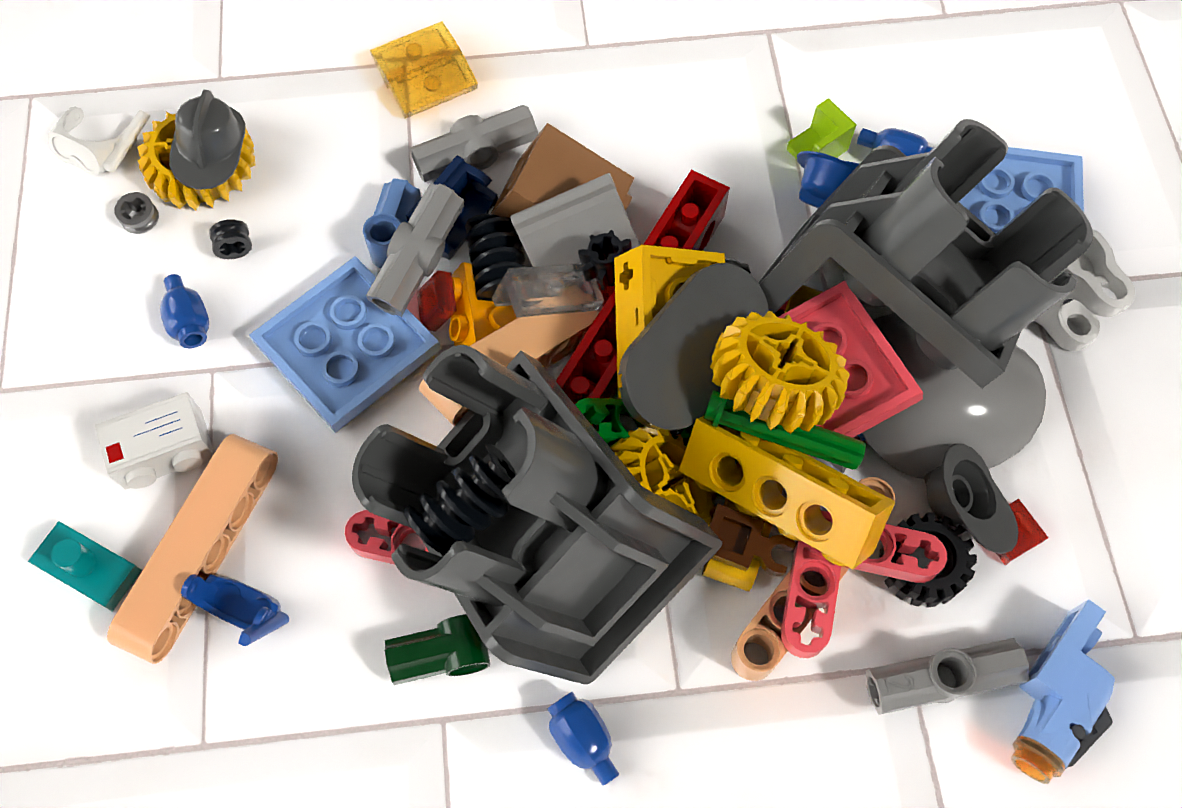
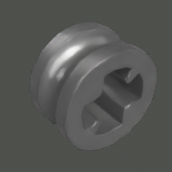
M128 193L122 196L114 207V215L129 233L141 234L150 231L159 220V212L156 206L144 193ZM142 209L144 210L142 216L134 215L132 218L129 216L132 211L140 212Z

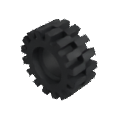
M927 512L922 518L917 513L911 515L906 521L903 519L897 524L898 527L922 531L936 536L947 550V562L942 574L935 576L928 582L915 583L892 577L885 579L884 582L888 588L895 585L899 589L895 594L899 599L903 600L906 596L912 598L910 605L919 607L923 602H926L927 608L936 607L940 602L945 604L960 593L975 574V571L971 568L977 563V554H969V551L974 547L972 539L963 541L960 536L966 530L960 524L955 530L951 529L949 524L952 519L945 515L940 521H936V513ZM897 541L896 550L893 558L891 559L892 563H896L897 559L901 556V554H904L897 552L898 548L901 545V543ZM884 546L880 549L879 557H882L884 554Z

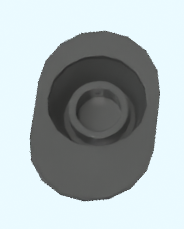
M204 89L201 96L189 99L180 106L175 116V133L170 150L169 166L174 177L184 186L197 190L212 189L219 186L234 174L239 163L245 136L246 123L242 115L219 98H215L210 90Z
M965 444L951 446L945 452L942 465L924 476L930 508L933 513H936L935 516L939 520L944 515L952 519L949 524L950 526L957 528L960 524L965 530H968L977 543L988 551L998 554L1012 551L1017 544L1019 533L1016 517L1009 503L994 482L983 458L972 447Z

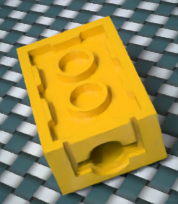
M640 245L614 258L618 398H621L619 388L622 387V374L618 375L620 361L627 348L693 273L713 264L725 263V253Z

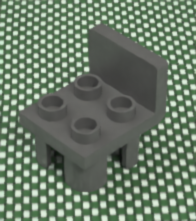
M963 119L930 152L906 156L899 149L890 145L874 148L802 225L758 283L767 299L769 311L775 314L831 257L843 267L844 279L848 287L858 298L873 306H888L916 331V340L919 347L933 363L947 370L959 368L983 389L1005 372L1021 331L1075 288L1077 279L1067 271L1060 274L1051 283L1049 281L1086 252L1093 240V230L1081 208L1058 188L1046 189L996 234L959 201L1005 158L1008 152V145L1004 139L986 125L972 119Z
M457 345L448 348L439 354L426 368L423 379L432 391L469 410L438 446L389 424L380 425L375 428L363 442L354 461L352 470L354 492L362 506L369 512L412 528L404 516V508L410 505L422 514L425 512L419 498L422 494L426 492L439 501L441 496L437 490L436 483L443 480L453 488L457 487L458 485L452 472L454 469L459 467L471 476L474 471L469 458L473 454L487 463L491 459L485 445L490 443L499 449L517 473L512 481L502 489V493L508 501V512L501 518L491 515V525L486 530L475 529V537L469 543L464 541L455 542L445 556L435 551L423 541L429 552L406 544H400L392 553V560L399 572L405 577L454 593L485 646L502 662L584 685L590 684L602 674L716 554L722 546V541L701 517L642 487L538 360L520 351L508 366L505 367L470 346Z

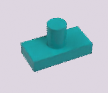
M60 521L56 523L27 561L112 612L142 571L135 564Z

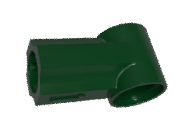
M466 614L447 618L439 622L437 628L384 640L386 664L394 686L445 673L447 676L453 677L469 675L485 670L491 665L488 648L481 640Z

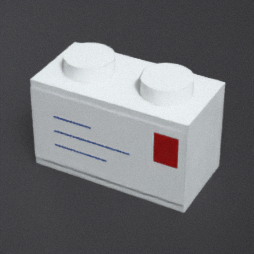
M188 392L95 424L107 474L124 490L148 487L155 483L157 478L176 471L187 472L201 466L203 461L211 459L215 453L202 410Z

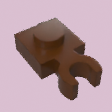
M717 504L709 524V527L722 541L721 548L712 559L745 572L749 569L752 559L759 561L760 566L766 573L773 576H783L788 567L776 563L771 556V551L773 548H781L784 551L791 552L796 542L784 535H774L770 538L762 536L761 533L765 521L721 504Z

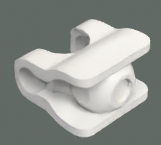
M1093 230V240L1086 252L1049 281L1051 283L1060 274L1067 271L1077 279L1075 288L1034 320L1043 326L1061 348L1069 351H1080L1088 347L1098 337L1100 321L1096 315L1107 318L1116 316L1124 312L1132 304L1136 295L1135 286L1116 263L1113 249L1097 230ZM1102 287L1111 290L1117 299L1105 294ZM1067 319L1071 324L1080 329L1082 335H1077L1069 329Z

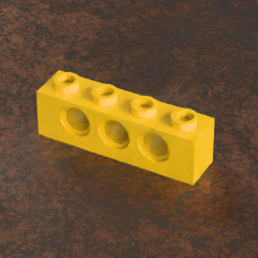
M704 416L696 419L679 471L694 479V483L699 488L708 492L718 493L734 502L736 508L741 512L751 516H759L777 526L778 531L785 537L807 543L821 551L823 557L835 565L855 569L874 553L896 501L805 453L718 424L717 428L713 427L712 421L704 419ZM735 459L741 464L743 474L738 470ZM777 482L785 488L787 498L779 492ZM820 505L829 511L833 523L823 517Z

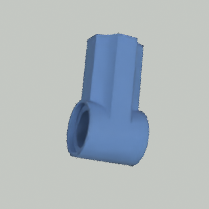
M393 178L391 182L384 183L374 215L367 219L363 225V235L372 263L378 268H382L388 258L387 249L394 232L402 222L408 223L407 213L421 198L419 188L412 186L407 180Z

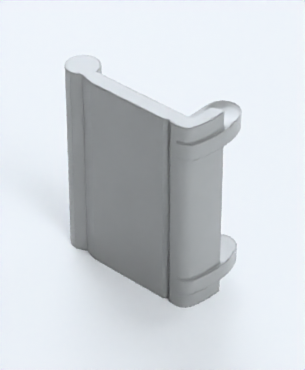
M610 173L510 216L512 224L544 290L559 287L564 282L583 275L582 267L584 265L580 262L578 251L588 249L590 235L597 236L613 230L614 235L620 241L630 239L632 249L642 245L635 234Z

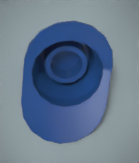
M800 152L797 154V162L804 168L799 199L803 203L819 208L860 163L844 161L820 152Z

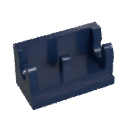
M458 155L433 183L436 185L443 184L453 189L459 197L464 199L462 212L445 239V248L442 256L448 260L455 255L467 240L468 234L465 229L467 220L476 215L488 214L498 200V194L488 188L492 179L481 170L466 163ZM421 198L407 213V221L411 218Z

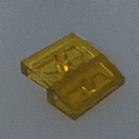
M443 21L370 50V54L386 87L390 88L405 119L476 90L478 87V82L466 58Z

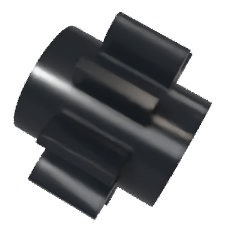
M613 230L597 236L590 235L588 249L578 251L580 262L584 265L582 267L584 280L587 282L595 278L601 285V290H605L607 286H615L614 258L632 250L631 240L625 239L620 241L614 235Z

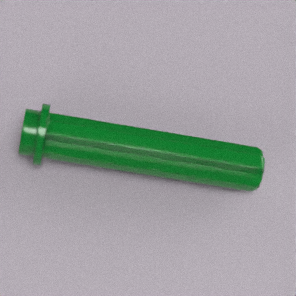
M713 390L704 419L712 421L713 427L717 428L718 424L851 470L857 469L863 461L866 444L863 441L817 425L813 426L809 432L797 427L790 434L781 425L775 426L770 431L766 422L756 419L750 423V415L743 410L733 411V400L721 398L718 391Z

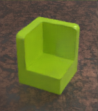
M827 98L816 106L811 126L788 142L787 151L796 160L797 154L802 151L820 152L837 158L848 151L857 124Z

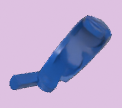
M192 574L185 580L181 588L180 594L186 600L215 617L243 629L238 640V644L242 646L254 643L288 624L290 620L289 616L281 611V605L277 599L232 578L211 574L206 580H203L201 577Z

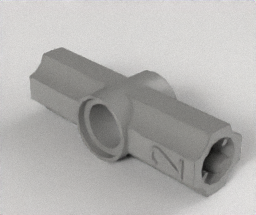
M523 104L484 120L478 115L464 116L452 125L449 133L410 147V152L418 174L425 183L438 178L457 155L475 168L485 170L497 161L500 153L533 141L538 135V129L529 107Z
M430 183L408 223L402 222L394 232L387 249L388 258L366 294L367 300L382 311L402 317L424 276H431L436 269L444 252L445 239L464 207V199L459 197L453 189L443 184L436 185Z
M1015 638L964 649L946 648L935 655L868 669L865 672L867 679L866 688L871 704L875 707L878 715L932 703H949L959 697L1027 683L1030 680L1028 674L1029 662L1024 648L1017 643ZM938 665L946 666L953 672L956 678L955 688L946 686L941 682L937 673Z

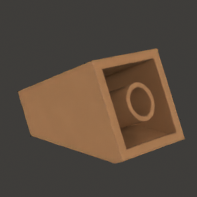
M546 123L518 159L490 214L510 218L515 213L607 173L611 174L626 211L632 200V196L628 194L634 177L554 126Z

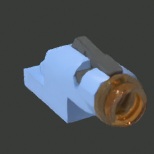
M1089 599L1068 612L1028 672L1030 680L1019 685V688L1035 700L1022 731L1013 742L1015 751L1011 756V761L1025 775L1042 784H1049L1053 777H1061L1065 769L1073 766L1113 723L1106 705L1111 698L1115 678L1104 667L1086 655L1102 635V631L1097 626L1106 611Z

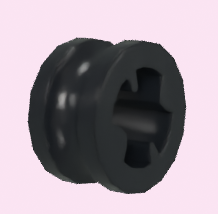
M227 219L215 223L209 229L212 251L219 258L237 259L247 255L252 250L249 228L243 221Z

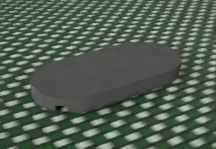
M717 263L696 271L682 284L627 348L620 361L618 375L622 374V387L619 390L624 406L640 424L657 430H676L694 424L697 418L705 414L713 390L721 391V387L712 382L714 373L710 368L712 363L711 357L720 334L725 331L727 326L733 324L736 317L747 318L751 311L763 317L769 311L767 299L761 286L749 272L729 263Z

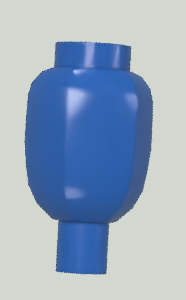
M862 128L857 139V144L872 150L878 146L890 145L899 149L906 156L930 152L934 148L928 146V142L923 136L897 128H887L879 133Z
M168 275L164 279L167 292L164 294L160 304V314L167 334L179 341L183 348H197L206 342V334L209 330V317L205 305L198 292L184 287L180 275Z
M571 691L547 708L552 716L549 721L550 733L572 764L579 768H591L602 786L619 775L616 767L608 757L612 746L610 733L600 714L589 700L577 699L573 691Z

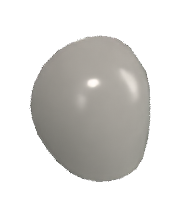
M896 313L872 319L923 391V400L862 433L867 443L885 462L907 475L924 479L928 472L942 465L945 452L953 445L965 444L972 447L983 458L989 469L1019 453L1032 440L1043 419L1046 406V388L1038 364L1025 350L1016 345L1005 372L982 389L959 368L947 370L933 363L919 347L916 340V331Z

